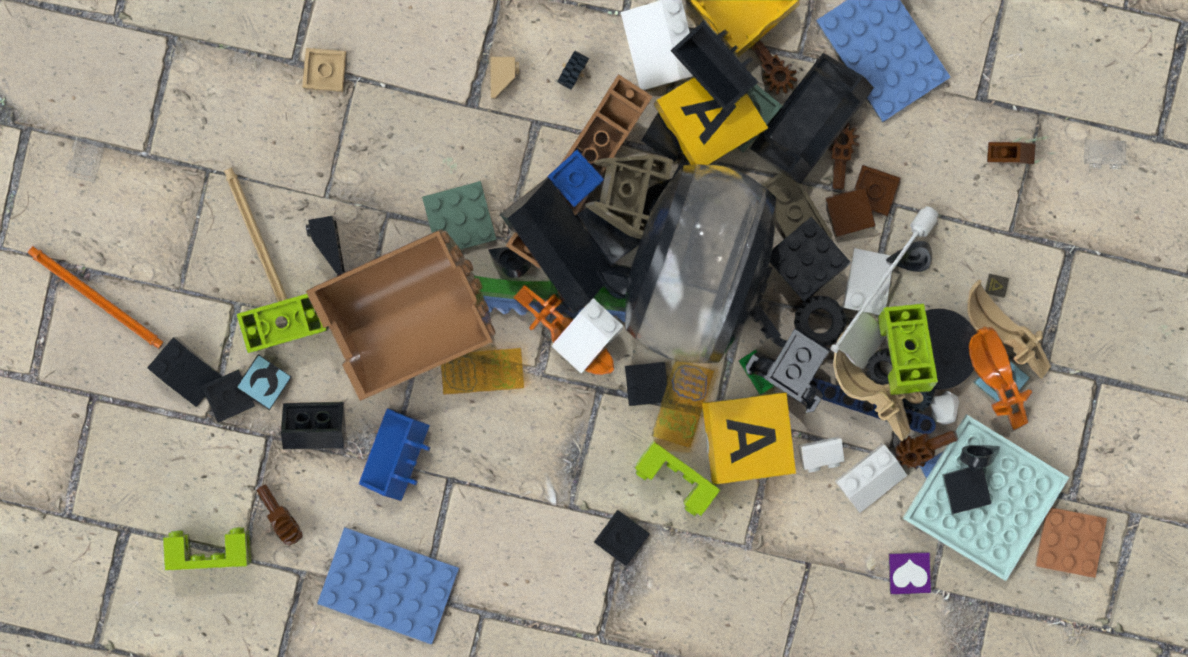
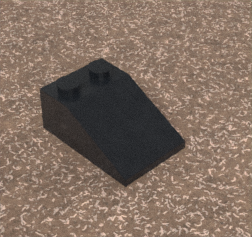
M327 216L308 220L309 224L306 225L307 236L311 237L316 247L337 275L345 273L336 217Z
M173 337L147 367L160 380L195 407L205 398L201 386L222 377L220 373L178 337Z

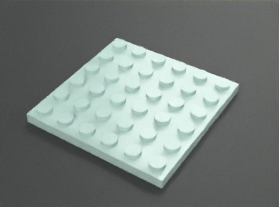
M965 415L956 430L958 440L946 446L903 519L1006 581L1069 477L972 417ZM965 446H1000L999 453L989 466L983 467L992 504L951 514L942 474L968 467V465L960 460L962 448Z

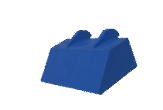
M387 408L359 485L385 497L402 501L408 483L413 485L418 483L417 480L410 477L417 464L416 461L421 448L430 451L431 447L423 444L430 425Z

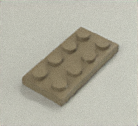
M781 172L756 187L762 197L768 189L777 198L776 221L786 237L810 217L817 222L829 237L833 236L802 183L798 184Z

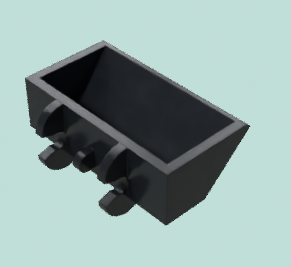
M702 21L670 51L726 112L759 83L746 69L753 59L750 56L741 63L733 54L738 47L735 45L729 50L721 41L729 32L724 29L716 35Z

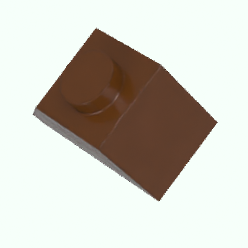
M988 142L987 162L1034 164L1036 144Z

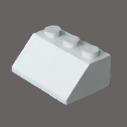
M881 444L835 480V482L859 513H861L904 479L907 474L884 444Z

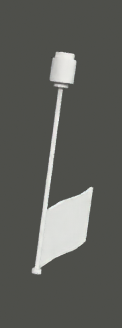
M927 206L919 211L910 224L913 232L912 237L838 342L830 348L835 353L839 350L845 353L855 366L864 369L868 360L874 355L886 337H881L879 324L872 316L864 312L915 238L917 236L926 237L938 221L939 215L936 210Z

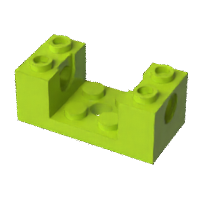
M307 294L237 314L247 353H253L275 345L329 331L328 326L323 327ZM284 316L287 319L288 323L285 328L277 326L276 320L278 317Z
M924 303L884 307L878 316L881 337L887 336L893 368L888 374L891 395L931 391L938 380ZM905 342H913L915 349L908 350L905 347Z
M652 441L635 464L634 468L637 470L635 473L645 481L647 478L652 480L664 462L667 461L666 465L676 473L680 470L684 473L682 477L692 485L696 482V485L683 503L686 505L685 510L690 514L702 516L720 489L658 443Z
M244 527L230 529V532L225 534V553H213L210 557H205V554H193V556H190L189 534H183V530L171 531L163 538L165 570L248 566L251 563L250 530L244 531Z

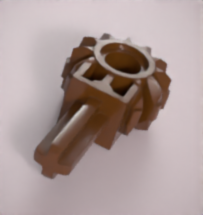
M761 40L757 41L751 48L763 63L761 64V69L764 72L763 77L768 78L764 81V85L771 84L768 88L770 92L776 88V95H779L780 89H783V93L787 94L786 87L791 90L794 89V85L791 82H797V78L792 77L797 74V71H789L792 68L791 63L784 67V60H780L777 55L772 56ZM783 73L786 79L783 82H778L774 78L775 75Z
M847 123L840 132V134L847 136L848 142L845 145H840L836 137L832 143L833 146L828 149L831 152V159H835L833 189H844L846 163L851 160V153L855 152L851 145L859 146V143L854 142L853 139L860 138V135H852L857 129L854 127L849 131L850 123Z
M951 430L931 439L927 433L915 438H911L909 435L907 439L900 440V443L896 446V460L900 461L901 466L907 465L908 469L914 467L917 470L919 466L924 467L928 460L934 458L936 449L958 440L957 433Z
M266 484L260 486L257 489V493L270 512L267 518L277 536L285 545L291 546L297 543L303 537L300 526L288 509L278 504Z

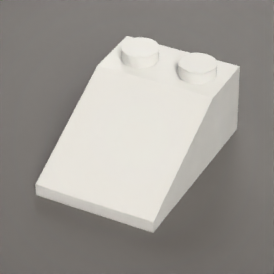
M854 248L842 305L843 308L856 311L862 308L892 264L886 261L890 255ZM891 274L864 312L879 315L883 308L886 307Z
M593 298L553 343L552 347L582 374L623 330V325Z

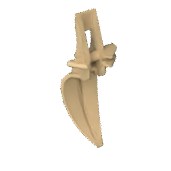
M976 280L969 290L967 312L971 324L976 331L985 326L993 327L1003 344L1005 343L1014 348L1013 352L1016 353L1014 357L1015 362L1020 365L1028 363L1032 370L1042 379L1051 368L1039 342L1043 339V332L1040 330L1034 335L1025 326L1020 327L1014 323L986 293L981 285L982 280Z
M840 350L837 353L834 352L833 366L835 377L841 389L851 398L876 404L877 408L875 411L878 412L879 418L884 421L887 420L895 434L903 441L911 432L902 399L906 398V394L891 395L889 384L879 385L866 377L859 367L850 361L845 353Z

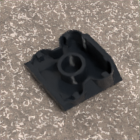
M658 112L641 141L648 147L676 162L682 152L680 144Z

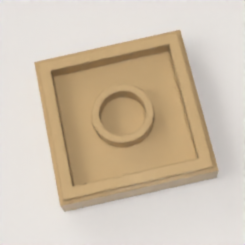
M306 48L302 88L343 92L347 52Z

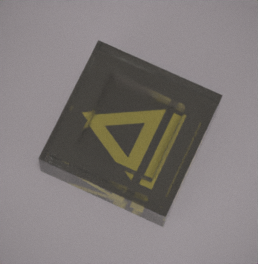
M989 273L985 286L986 293L1004 298L1009 278Z

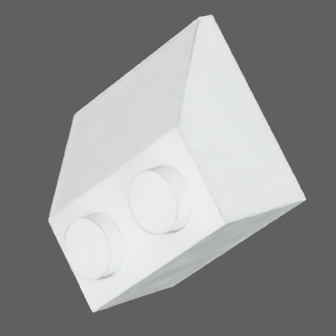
M839 437L798 445L803 469H808L809 472L821 470L820 466L828 465V468L838 467L840 462H844L842 439Z

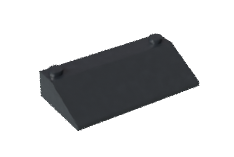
M822 53L767 125L768 129L759 135L749 149L787 177L801 184L874 87L863 75Z
M549 177L500 214L509 229L518 234L557 289L556 295L562 300V304L567 310L575 314L602 289L604 284L596 270L611 266Z

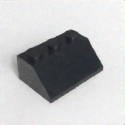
M344 402L283 403L281 422L283 449L344 448Z

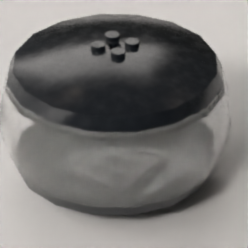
M684 165L660 194L650 212L627 281L625 295L626 331L647 348L665 358L685 363H719L739 336L754 306L760 305L762 296L766 291L767 280L773 268L769 266L775 235L777 198L752 177L736 169L719 165Z

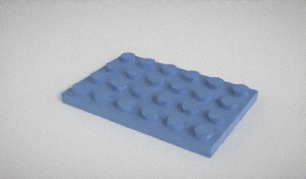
M846 0L816 20L844 65L863 75L874 87L867 100L882 122L950 78V75L900 0Z
M344 527L317 604L432 645L459 567Z

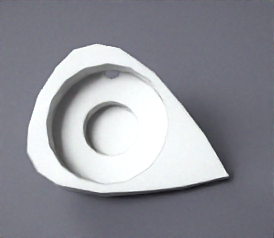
M945 391L941 396L933 397L930 404L933 420L943 425L954 422L959 405L958 396Z

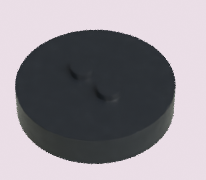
M940 308L925 310L938 380L933 389L941 390L955 387L965 381L974 370L969 355V343L976 334V331L965 317L955 311ZM906 341L905 347L908 350H914L915 344L911 341Z

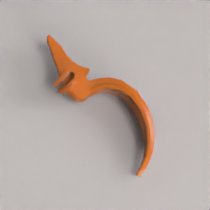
M524 285L513 297L536 318L529 329L534 330L541 322L551 332L553 343L574 320L564 317L556 310L562 303V300L557 298L555 294L545 302ZM533 299L544 307L540 313L529 306ZM550 313L556 317L552 323L546 320ZM605 348L585 371L596 375L612 373L614 361L608 349Z
M982 327L977 330V333L970 340V359L977 375L988 386L995 389L1000 401L991 405L993 411L997 416L1007 415L1012 429L1015 430L1028 423L1023 401H1027L1032 394V390L1028 389L1022 393L1019 392L1013 380L1010 360L1001 338L993 327ZM1010 390L1012 397L1007 399L1005 392ZM1016 404L1019 411L1012 413L1013 409L1011 406Z

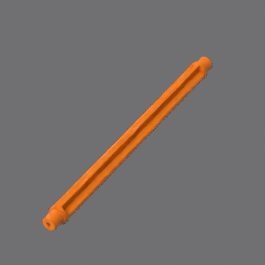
M34 246L29 249L28 254L33 257V260L38 261L146 340L149 345H153L158 349L163 345L164 342L158 338V335L149 331L44 254L42 250H38Z

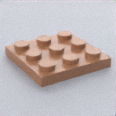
M1051 507L1043 521L1035 566L1095 578L1107 518Z

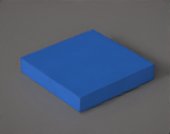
M578 150L572 153L547 176L573 207L604 181L602 176Z

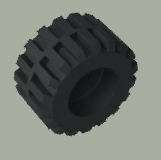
M814 296L799 305L798 310L795 312L794 324L795 327L827 346L837 341L844 332L846 314H844L843 307L836 300L831 299V297ZM823 309L831 315L832 325L828 331L816 333L811 330L808 318L814 310Z

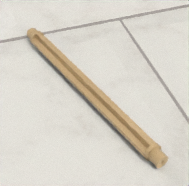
M233 168L224 170L227 177L226 181H228L278 302L286 300L288 298L240 186L237 174L235 175Z

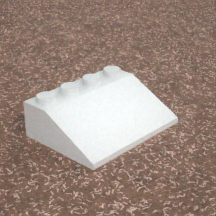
M660 0L621 12L639 88L647 90L694 78L670 51L690 33L682 0Z

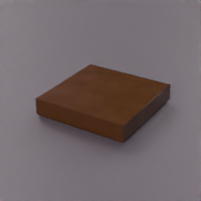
M862 165L854 189L865 187L871 210L888 216L901 178Z
M865 187L826 197L837 237L876 226Z

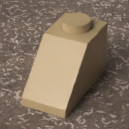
M491 57V99H496L515 80V74H519V62H515V57Z

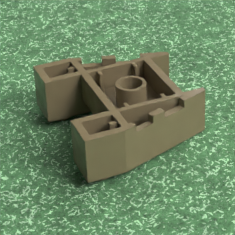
M657 155L603 158L594 161V164L607 167L600 203L596 201L586 203L585 207L627 235L641 239L649 218L648 215L643 214L649 179L658 182L669 180L673 160Z

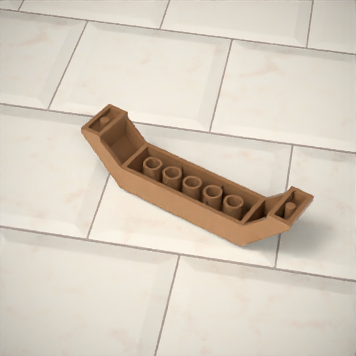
M618 74L562 162L578 150L602 176L607 167L596 165L594 161L615 157L653 96ZM561 194L575 216L590 195L588 194L580 203L573 207ZM514 232L506 247L538 268H541L521 238Z

